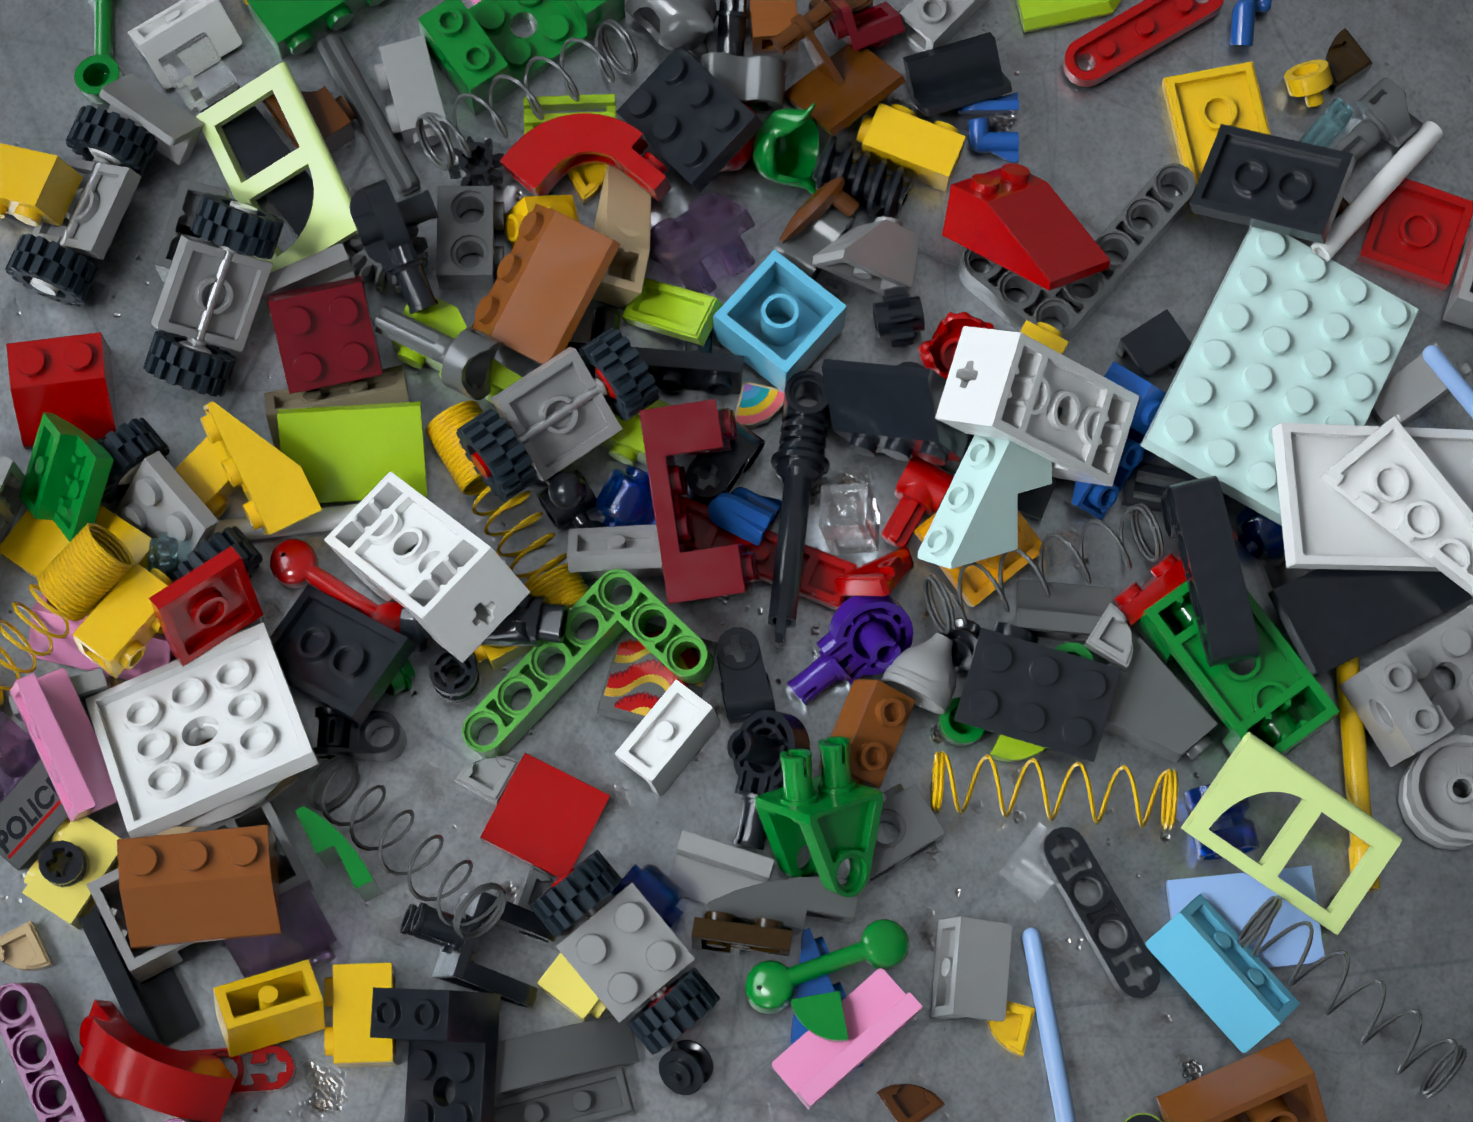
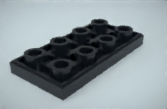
M1315 569L1267 593L1304 665L1314 678L1472 599L1467 591L1445 574L1437 571Z

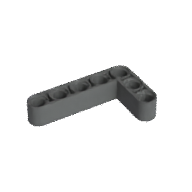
M1172 163L1164 165L1096 239L1095 242L1103 251L1113 250L1120 253L1124 260L1121 264H1110L1109 269L1049 291L965 248L959 267L960 280L970 292L1019 332L1026 320L1036 325L1044 318L1055 317L1064 325L1065 329L1060 331L1063 335L1062 338L1070 341L1185 212L1195 190L1196 182L1194 175L1187 167L1181 164ZM1173 184L1179 187L1183 195L1177 198L1169 197L1163 193L1161 186ZM1136 217H1144L1152 223L1153 229L1140 231L1132 225L1131 220ZM981 258L989 261L993 269L987 273H978L971 268L969 263L974 259ZM1079 283L1086 284L1093 290L1094 296L1087 299L1079 298L1072 292L1071 287ZM1014 287L1020 288L1027 293L1029 299L1025 302L1016 303L1008 299L1005 291Z

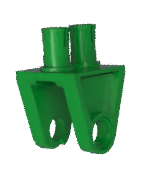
M833 736L827 737L826 740L821 739L818 742L822 772L821 775L813 778L812 752L810 750L790 749L788 752H781L783 787L755 796V806L778 866L785 875L792 878L809 877L815 872L818 873L821 883L826 890L843 897H854L863 890L870 877L883 805V792L858 784L852 778L850 740L847 737ZM807 844L810 857L808 862L799 868L797 856L801 848ZM849 859L850 872L846 877L847 882L840 884L837 879L838 868L844 860Z

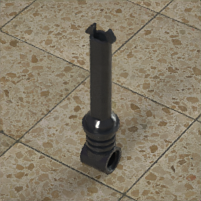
M811 370L800 371L794 374L786 383L780 429L781 435L779 438L780 446L778 451L771 457L772 468L776 470L777 477L784 483L768 624L776 627L775 642L785 643L786 628L796 627L811 487L820 482L823 475L827 474L830 469L829 460L825 457L827 427L830 417L823 375ZM803 396H811L819 402L814 406L805 407L797 403V399Z

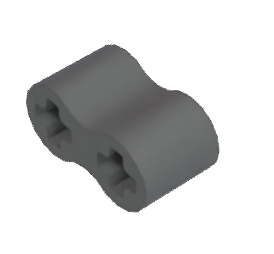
M711 52L701 55L699 63L755 113L772 114L778 109H783L787 64L782 59L771 56L741 57L722 52Z
M831 205L821 218L812 221L800 233L784 244L779 240L774 249L815 281L823 269L812 265L813 256L851 230L856 217L853 215L847 217Z

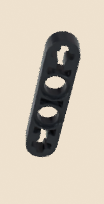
M1060 827L1052 830L1044 837L1040 845L1042 862L1112 984L1121 996L1130 1000H1139L1150 996L1156 991L1160 983L1158 966L1083 836L1071 827ZM1057 837L1063 843L1071 841L1074 844L1075 849L1069 854L1075 867L1081 864L1083 860L1088 869L1074 874L1068 881L1062 875V873L1071 870L1068 862L1064 857L1055 859L1051 852L1057 846L1054 840ZM1084 878L1091 879L1099 886L1100 898L1095 905L1086 906L1076 899L1074 889L1079 880ZM1115 921L1122 926L1125 940L1120 947L1108 948L1100 941L1099 929L1104 922ZM1132 946L1137 954L1128 957L1136 970L1144 968L1148 974L1143 980L1145 989L1142 991L1137 985L1129 987L1126 984L1125 978L1130 975V970L1125 961L1123 960L1115 966L1111 960L1113 957L1124 954Z

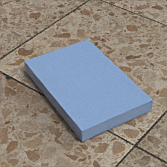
M1312 865L1283 868L1278 877L1317 903ZM1245 872L1167 880L1165 883L1170 920L1201 893L1238 935L1254 913L1270 897L1277 896L1275 892ZM1278 895V899H1282V906L1273 919L1261 947L1291 925L1302 921L1311 922L1314 928L1313 940L1302 966L1312 965L1324 957L1320 923ZM1303 925L1288 932L1258 957L1269 969L1296 967L1309 938V927ZM1260 936L1249 946L1252 951L1254 950Z

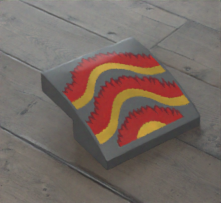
M647 622L644 628L645 636L657 637L663 633L665 627ZM625 629L620 634L597 708V714L639 725L675 680H678L702 699L707 679L697 684L682 682ZM700 638L709 648L714 658L718 642ZM690 648L682 652L678 660L679 668L689 670L697 666L701 658L700 650Z

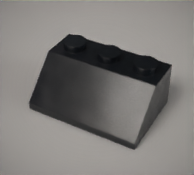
M824 359L821 368L833 431L849 442L848 448L866 457H874L876 452L885 453L901 461H910L911 456L920 457L927 462L941 466L945 465L947 461H962L974 435L966 434L935 419L947 380L934 370Z

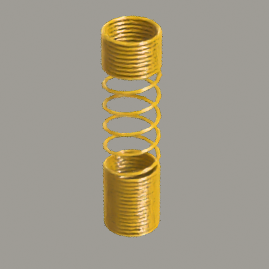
M463 401L444 410L428 423L425 433L430 438V442H432L435 450H437V454H439L442 462H444V466H446L449 474H451L460 492L468 496L479 495L472 506L473 514L478 516L492 515L485 525V535L492 537L504 536L499 542L496 552L502 557L517 556L510 566L513 572L515 565L528 552L555 538L556 533L551 532L542 536L523 550L512 553L501 552L502 545L514 532L538 521L543 516V512L539 511L530 515L509 530L495 533L489 532V525L501 512L530 497L531 491H524L498 509L487 512H478L476 510L479 501L491 491V488L485 485L482 476L477 474L473 468L475 466L465 455L466 451L461 447L460 439L457 437L456 432L458 428L483 411L477 401ZM567 553L558 555L539 569L523 574H515L518 578L529 577L524 585L530 591V594L547 596L551 604L567 605L569 610L589 590L579 572L569 573L568 563L552 568L567 559ZM550 569L549 571H547V572L543 573L542 575H540L539 577H537L540 573H542V572H544V571Z
M87 523L37 576L38 585H29L30 593L42 606L63 618L66 625V630L63 634L50 633L41 619L29 607L21 602L14 601L12 603L14 612L27 625L37 632L46 635L49 641V648L46 652L34 651L19 630L9 622L0 619V623L12 630L25 646L11 637L0 624L2 635L20 649L30 653L33 660V665L30 669H19L7 652L0 646V653L9 662L8 664L0 659V664L14 671L16 680L20 679L19 673L34 672L37 668L35 655L46 656L51 654L53 651L52 638L60 639L68 636L70 633L68 620H83L134 566L133 557L121 540L106 528L96 523ZM34 589L41 592L56 607V609L51 607L42 598H40L39 595L34 591ZM17 606L24 609L29 615H31L35 619V621L40 625V627H38L37 625L32 623L28 618H26L17 608ZM0 684V706L4 703L3 690L10 691L12 687H5Z

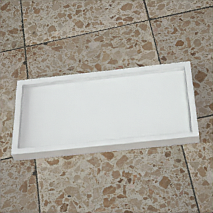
M1280 423L1272 428L1286 568L1441 572L1319 478L1380 426ZM1404 427L1473 512V430Z

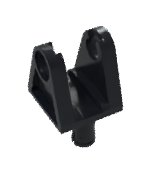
M486 892L477 896L467 907L460 923H466L485 913L493 905L497 896ZM468 893L460 895L456 909ZM506 901L504 912L494 925L546 943L548 941L554 942L556 938L533 911ZM423 902L418 907L414 904L408 906L401 923L400 933L408 934L439 946L440 955L432 977L475 992L501 994L500 1000L533 1009L538 991L536 987L474 963L477 953L472 951L476 938L467 940L458 936L454 931V927L446 925L439 918L436 908L428 906V904ZM497 906L480 921L461 927V931L468 933L481 927L492 916ZM442 911L443 915L453 922L455 912L453 915Z

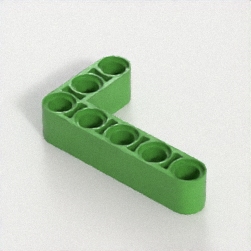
M622 569L610 570L602 575L569 610L563 642L545 641L542 646L533 647L467 716L462 727L463 740L468 747L484 758H496V756H503L508 753L625 629L672 674L687 684L701 683L710 676L714 667L713 654L705 643L635 576ZM623 584L632 586V595L626 603L621 605L611 604V593L616 587ZM656 616L665 617L667 623L662 634L653 638L645 636L644 628L648 620ZM588 619L598 620L599 628L594 637L588 640L578 639L577 632L582 622ZM690 648L700 650L701 658L697 666L689 670L679 668L678 660L682 652ZM554 654H564L565 665L563 669L555 675H546L544 666L547 659ZM523 688L530 689L532 698L529 705L522 710H513L511 700L515 692ZM496 723L498 735L495 741L489 745H480L478 734L481 728L486 724Z

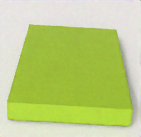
M421 401L278 409L280 450L301 466L318 503L362 501L390 471L421 495L428 497Z

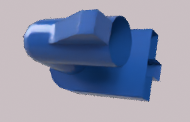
M1018 92L959 107L958 113L965 115L1017 114L1019 111ZM976 118L968 121L969 147L971 150L978 153H992L1009 163L1019 162L1018 132H989V118Z
M738 487L731 493L716 495L709 504L708 514L712 522L718 527L759 546L769 523L773 524L781 511L782 501L761 496L744 487Z

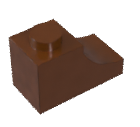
M326 86L318 91H301L331 154L356 138L351 121L356 119V116L341 95L334 99ZM272 94L261 102L293 146L298 149L300 146L275 94Z

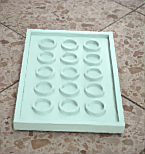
M1250 226L1140 446L1198 479L1216 475L1223 493L1282 526L1272 428L1280 423L1364 426L1419 309L1331 259L1325 262L1320 256L1314 254L1309 246L1291 236Z

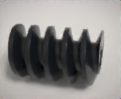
M832 136L826 144L814 172L813 179L817 177L816 191L831 180L844 177L845 185L843 190L848 194L850 192V195L859 202L858 208L867 200V215L874 217L884 208V217L897 219L910 196L917 174L906 183L904 182L905 167L900 165L889 175L887 174L888 159L883 158L873 168L870 166V151L866 150L857 160L853 159L854 144L849 143L841 152L836 151L837 137Z

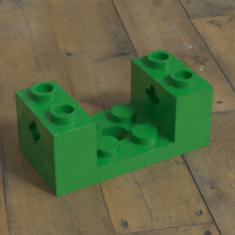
M445 0L419 17L418 23L421 36L424 35L428 53L459 95L463 93L476 95L489 104V88L494 77L500 74L509 75L525 84V69L531 58L542 56L556 63L559 62L561 48L566 40L573 37L589 42L596 37V31L601 22L607 19L619 22L626 17L625 0H481L469 9L466 8L461 0ZM521 19H529L537 25L535 33L526 38L514 35L511 28L515 22ZM581 42L568 44L564 50L563 58L584 44ZM542 60L533 62L529 68L528 81L553 65ZM509 79L498 80L493 87V105L520 86ZM466 97L463 99L474 116L487 109L474 98Z
M1184 582L1146 609L1135 628L1164 664L1173 658L1176 659L1230 732L1222 743L1231 754L1243 736L1250 732L1285 756L1326 727L1340 712L1248 590L1247 593L1259 639L1260 655L1257 658H1252L1254 664L1253 671L1247 675L1235 674L1229 668L1228 663L1209 667L1204 655L1187 582Z

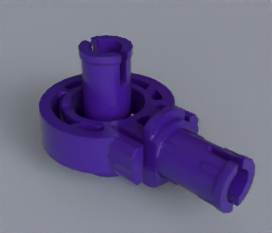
M890 595L853 596L849 598L833 615L829 626V633L816 642L821 649L819 651L821 656L805 670L787 682L788 685L807 706L838 679L841 681L846 679L852 685L854 679H859L863 675L884 673L886 668L892 665L901 652L912 645L914 632L910 617L900 603ZM887 620L890 622V630H889V633H888V623H887Z

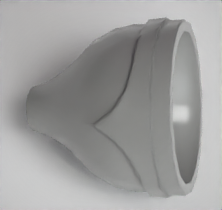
M936 633L926 642L904 650L894 660L892 665L886 668L881 681L916 700L914 705L933 713L944 714L947 708L950 707L951 698L956 688V673L952 662V640Z

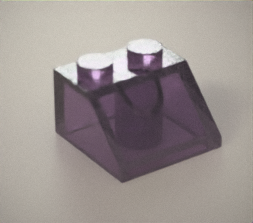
M307 882L280 895L282 934L223 940L244 978L309 959L312 970H315L336 958L334 951L343 946L318 896Z

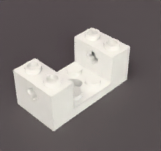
M963 326L935 419L966 434L1010 440L1052 461V477L1112 487L1139 396L1021 332Z
M391 471L324 539L366 586L386 602L392 598L410 612L438 644L462 663L530 593L526 586L488 544Z

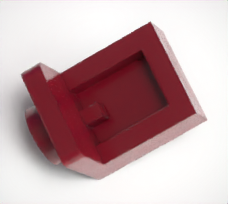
M830 0L834 17L828 20L830 28L837 40L843 39L854 51L867 46L879 47L885 45L893 39L894 35L905 31L901 15L887 1L852 14L850 6L844 0Z

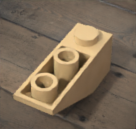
M609 165L605 171L593 230L615 240L621 245L592 299L624 308L639 296L642 291L650 252L651 195L620 170Z

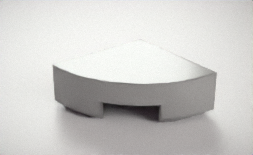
M1110 603L1084 646L1126 671L1133 654L1132 633L1124 614L1115 605Z
M506 756L485 758L467 765L454 781L456 784L497 806L520 761Z

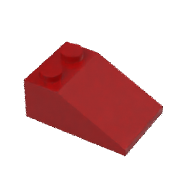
M1008 163L1004 164L1001 168L986 173L974 174L971 178L951 184L942 236L1049 291L1109 269L1110 259L1049 183L1031 174L1027 167Z

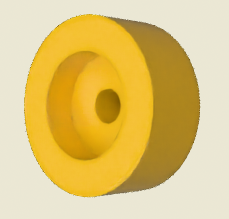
M1326 60L1306 61L1293 66L1284 73V80L1289 95L1304 97L1307 107H1315L1324 103L1322 91L1333 83L1329 63Z

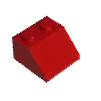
M101 332L6 344L10 391L24 449L33 448L43 412L53 413L85 432L95 441L106 439L105 435L111 430L113 432L117 431L111 351Z

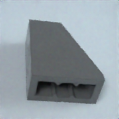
M1139 638L1133 643V654L1126 671L1121 670L1104 731L1174 763H1177L1186 754L1194 760L1214 742L1209 734L1218 723L1148 645ZM1113 663L1108 664L1110 666L1117 667Z

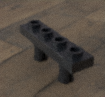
M600 306L594 309L590 341L610 328L619 330L621 313L618 309L609 306ZM713 328L704 346L684 340L683 351L635 347L640 353L639 357L642 362L645 361L649 367L647 370L653 375L656 381L654 384L663 391L679 392L683 389L704 390L706 393L715 396L741 392L744 356L711 353ZM569 342L566 349L572 347L577 352H580L579 349L587 343Z

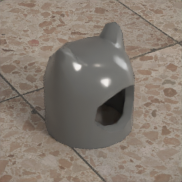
M627 0L625 5L626 11L653 36L657 44L669 51L682 47L698 59H700L701 55L709 52L705 39L715 28L714 23L717 19L715 0Z

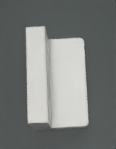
M180 0L127 32L135 47L147 60L164 89L171 88L242 44L240 36L219 0Z
M675 680L619 747L615 755L621 762L645 779L653 792L662 796L718 729L720 721L711 705L678 680Z

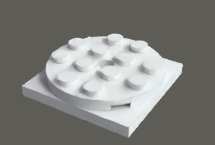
M264 623L230 636L184 667L178 660H174L85 699L123 820L131 838L154 836L175 826H211L218 821L230 818L250 807L259 805L283 779L319 764L303 724L300 710L293 698ZM213 738L206 744L200 745V743L205 741L206 739Z

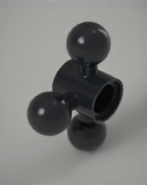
M577 469L573 472H557L546 480L549 487L536 494L544 511L558 530L572 522L576 529L607 527L600 521L590 520L587 515L589 511L599 506V502L591 487Z

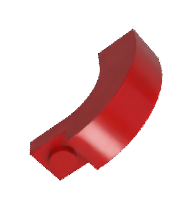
M577 113L548 120L523 135L500 160L505 171L534 196H546L564 175L577 167L588 164H604L620 170L658 202L671 189L668 179L664 175L668 171L666 166L649 152H646L643 157L641 156L648 147L644 134L624 121L601 114Z
M94 999L89 1016L84 1018L79 1031V1044L83 1050L78 1065L82 1070L108 1090L151 1110L195 1121H221L236 1079L218 1056L184 1052L158 1044L132 1028L112 1001Z

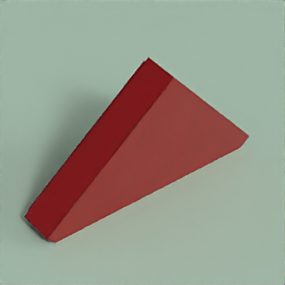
M905 546L837 576V579L834 581L840 596H886L893 591L914 562L909 548Z

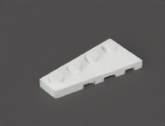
M1394 416L1319 478L1473 596V512Z

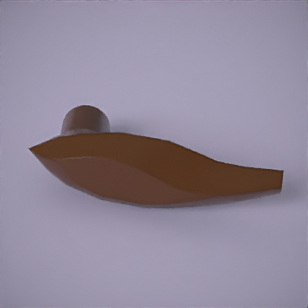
M839 177L826 183L804 202L779 238L781 243L784 244L800 233L812 221L821 218L831 205L847 217H850L857 210L859 202L843 190L845 185L844 177Z

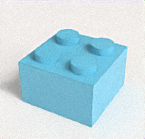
M774 249L713 315V338L735 355L744 356L743 361L784 393L787 381L794 374L805 371L844 328L847 306Z

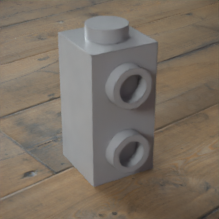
M912 0L899 13L905 29L901 34L922 52L946 45L989 0Z
M424 35L379 46L383 63L374 65L381 92L390 90L394 105L385 107L392 134L401 132L405 147L415 145L422 148L415 126L418 116L426 112H432L446 118ZM435 117L444 127L448 136H450L448 125L441 119ZM423 120L424 130L430 145L433 146L439 143L441 139L434 128L426 120Z

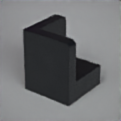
M1168 309L1122 337L1116 352L1121 358L1129 354L1145 377H1150L1168 365L1172 370L1181 365L1191 342Z

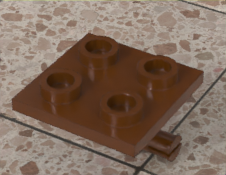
M822 0L820 4L805 15L797 14L791 19L792 24L777 36L771 38V41L782 55L798 42L803 41L816 68L785 91L784 97L797 109H808L815 102L816 107L810 116L816 124L831 136H834L842 129L849 127L854 120L878 102L886 99L906 81L901 73L866 47L854 51L847 44L829 58L814 33V30L834 17L830 6Z

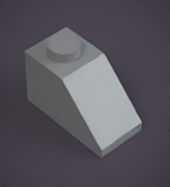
M878 217L873 223L855 226L815 254L812 265L880 294L885 289L904 286L906 289L912 288L920 234L902 227L903 223L898 219Z

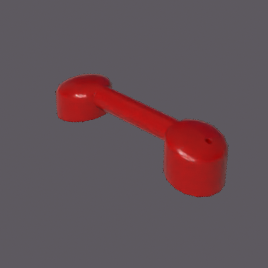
M298 538L287 539L280 542L273 549L270 556V569L273 576L282 586L295 589L311 584L325 594L400 633V615L403 606L397 601H387L378 605L319 567L318 557L314 549L306 541Z

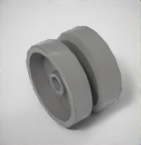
M1456 734L1435 741L1408 765L1399 782L1398 804L1405 823L1419 839L1436 848L1460 850L1473 846V736ZM1454 786L1459 788L1462 792V794L1459 797H1457L1453 792Z

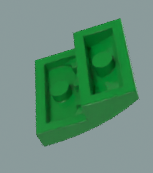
M43 412L19 498L35 519L53 520L70 542L87 523H95L114 459L100 444L73 424L53 413Z
M305 806L295 810L316 855L326 868L342 861L355 889L364 902L382 894L362 859L341 833L329 822Z

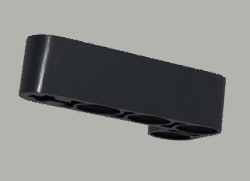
M1215 475L1167 485L1161 497L1163 523L1169 539L1176 538L1204 655L1209 667L1259 657L1260 646L1257 629L1218 478Z

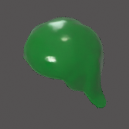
M815 102L808 109L787 108L778 109L763 122L762 128L755 134L752 149L754 164L760 175L776 183L807 189L812 195L816 192V182L811 175L814 171L819 151L818 128L810 116L816 107Z

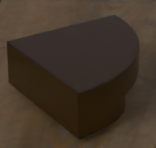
M1346 28L1340 31L1334 38L1325 58L1329 63L1333 77V83L1329 86L1330 89L1335 93L1368 71L1373 64Z

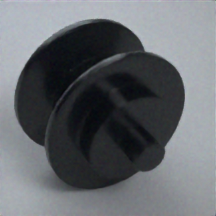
M962 618L955 619V627L952 633L943 634L940 632V634L953 642L952 662L954 670L959 672L969 671L981 627L969 619L968 627L964 626Z
M692 1040L676 1042L670 1051L662 1056L659 1062V1074L662 1081L670 1090L681 1095L696 1093L702 1084L710 1079L714 1069L713 1060L706 1048Z

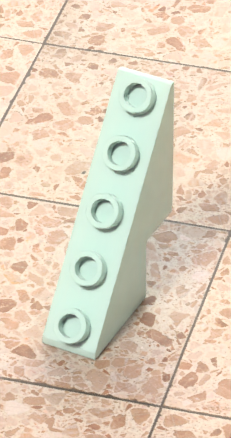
M974 435L918 550V559L953 569L1018 549V493L1052 484V461L1010 440Z

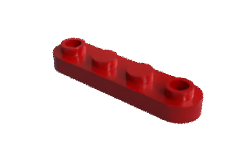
M1144 0L1073 41L1068 46L1064 56V73L1072 83L1078 86L1091 87L1097 85L1214 17L1221 10L1224 0H1209L1207 3H1198L1195 0ZM1088 60L1093 64L1094 68L1088 71L1082 70L1078 62Z

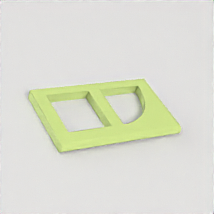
M287 62L279 63L196 116L197 119L204 123L202 131L234 198L238 202L253 205L254 208L260 209L256 201L257 199L307 168H310L313 178L314 199L309 219L298 239L284 253H281L278 245L276 246L273 257L267 259L273 263L270 273L336 244L343 243L358 234L349 208L352 197ZM272 94H275L300 147L246 180L223 132L222 126Z
M1250 732L1243 736L1181 827L1185 832L1337 936L1402 842V838ZM1265 792H1284L1302 798L1258 863L1209 830L1221 814L1247 797ZM1321 813H1324L1370 845L1326 910L1278 877Z

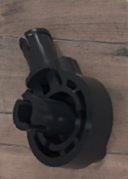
M386 179L356 191L350 201V214L368 256L375 262L381 263L385 274L396 275L411 315L437 305L438 301L434 297L422 266L426 263L425 258L428 257V253L416 254L407 230L425 221L439 218L428 189L423 191V193L396 202Z
M774 710L758 711L752 714L739 730L733 732L728 740V754L733 759L734 768L738 775L735 793L741 795L740 799L744 801L733 843L764 850L767 835L755 806V796L783 787L781 752H788L790 749L810 750V740L805 726L797 717L791 714ZM773 731L776 732V733H774V734H772V735H770V736L768 737V735H769L771 732H773Z

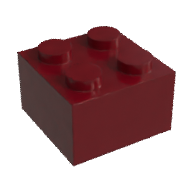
M362 275L269 296L268 304L289 394L383 374V366Z

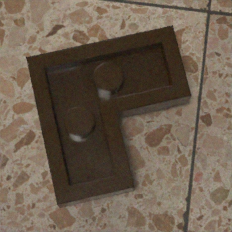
M706 911L705 918L694 917L691 936L692 949L740 955L741 950L789 956L793 931L784 930V922L755 918L754 925L735 923V915L718 911Z

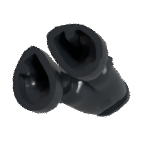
M529 593L481 645H533L534 647H540L545 641L562 643L569 615L568 606L551 604L547 596H536ZM403 607L400 615V634L407 637L416 646L412 653H422L429 647L433 637Z

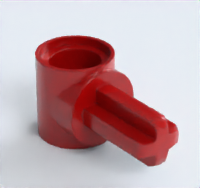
M912 456L895 487V495L900 501L881 532L882 538L893 546L904 548L924 514L932 515L938 511L954 475L920 457Z

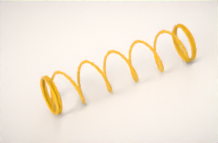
M936 751L934 754L931 783V810L933 813L935 811L939 813L942 808L945 761L949 772L956 811L962 815L969 804L980 769L984 761L988 759L992 765L1001 813L1005 818L1009 817L1012 813L1027 768L1031 763H1035L1040 777L1046 814L1051 822L1057 817L1070 776L1075 767L1079 766L1084 774L1091 815L1096 825L1102 821L1114 782L1119 772L1123 769L1126 770L1131 782L1140 827L1143 829L1147 825L1163 777L1162 827L1164 830L1167 828L1172 830L1175 825L1178 805V773L1175 768L1173 770L1170 768L1165 769L1158 777L1145 817L1142 820L1134 776L1126 765H1121L1114 772L1109 782L1097 818L1088 772L1085 766L1077 761L1070 767L1065 776L1054 812L1051 815L1042 768L1035 758H1031L1022 768L1006 813L997 766L990 755H985L979 761L962 809H960L950 759L943 751Z

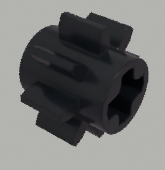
M468 136L467 143L472 151L471 158L466 157L462 150L454 148L455 162L459 164L454 165L448 170L450 179L462 178L461 186H491L493 182L503 184V176L495 168L502 167L500 160L504 154H492V139H487L483 144L481 142H474L472 137ZM481 161L485 162V168L478 166ZM469 165L476 166L474 171L469 170Z
M905 286L883 290V302L872 304L877 337L890 338L891 347L914 344V332L925 330L920 296L909 297Z

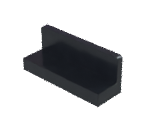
M95 910L79 919L116 999L132 1028L146 1038L164 1046H168L200 1029V1022L173 967L138 983L130 973L101 913Z

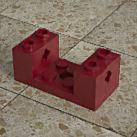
M718 399L640 410V422L668 604L752 592L751 582L759 581V572L755 552L747 553L746 544L689 551L688 543L695 542V530L691 513H683L681 495H688L687 477L684 466L680 467L675 462L676 458L731 450L730 439L738 438L734 411L725 408L724 403Z

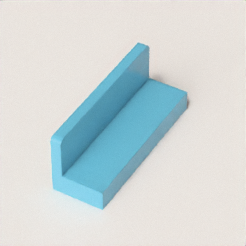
M1200 893L1146 942V947L1242 1053H1246L1279 1026L1300 1003L1258 956H1252L1253 951L1249 946L1241 948V945H1237L1239 935Z

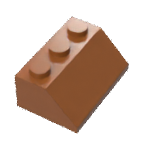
M536 204L533 211L529 212L522 220L519 227V237L512 251L500 262L497 269V279L492 289L479 302L475 311V321L471 328H475L504 342L505 345L503 346L543 365L566 349L621 244L555 210Z
M268 825L117 840L119 890L132 949L282 934L276 836Z
M1290 1037L1156 1097L1163 1122H1328L1315 1072Z

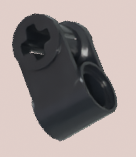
M736 421L738 438L730 439L731 450L697 455L686 471L689 499L709 506L716 495L730 493L740 477L750 469L758 458L766 441ZM710 476L715 477V487L707 485L704 490L699 488V478L707 480Z
M733 627L726 630L720 636L717 643V663L729 724L746 721L752 714L761 710L776 711L769 676L765 672L757 637L750 630L743 627ZM740 642L742 649L750 648V651L745 653V661L736 662L734 655H725V653L731 651V643Z
M327 706L315 708L314 717L319 719L317 747H314L313 750L318 760L328 761L333 757L345 755L358 761L388 762L400 757L405 750L407 744L406 733L397 719L389 712L371 711L360 726ZM382 726L393 728L394 735L389 744L383 747L371 745V737L376 729Z

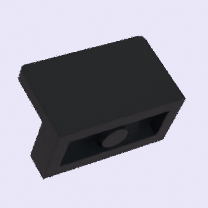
M991 32L903 57L911 99L925 117L1012 92L1011 82L1001 70L996 40Z

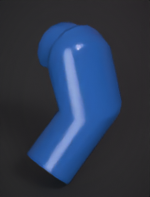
M1272 0L1237 1L1232 11L1230 45L1253 46L1255 12H1268L1271 9Z

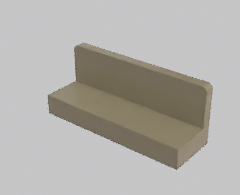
M403 365L384 368L382 375L289 394L288 388L264 393L266 417L273 445L279 451L281 450L277 418L278 409L410 402Z

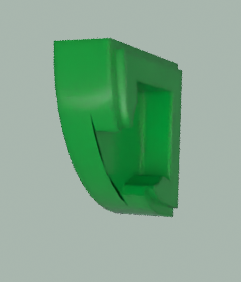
M840 991L791 999V1006L797 1020L808 1031L829 1042H848Z

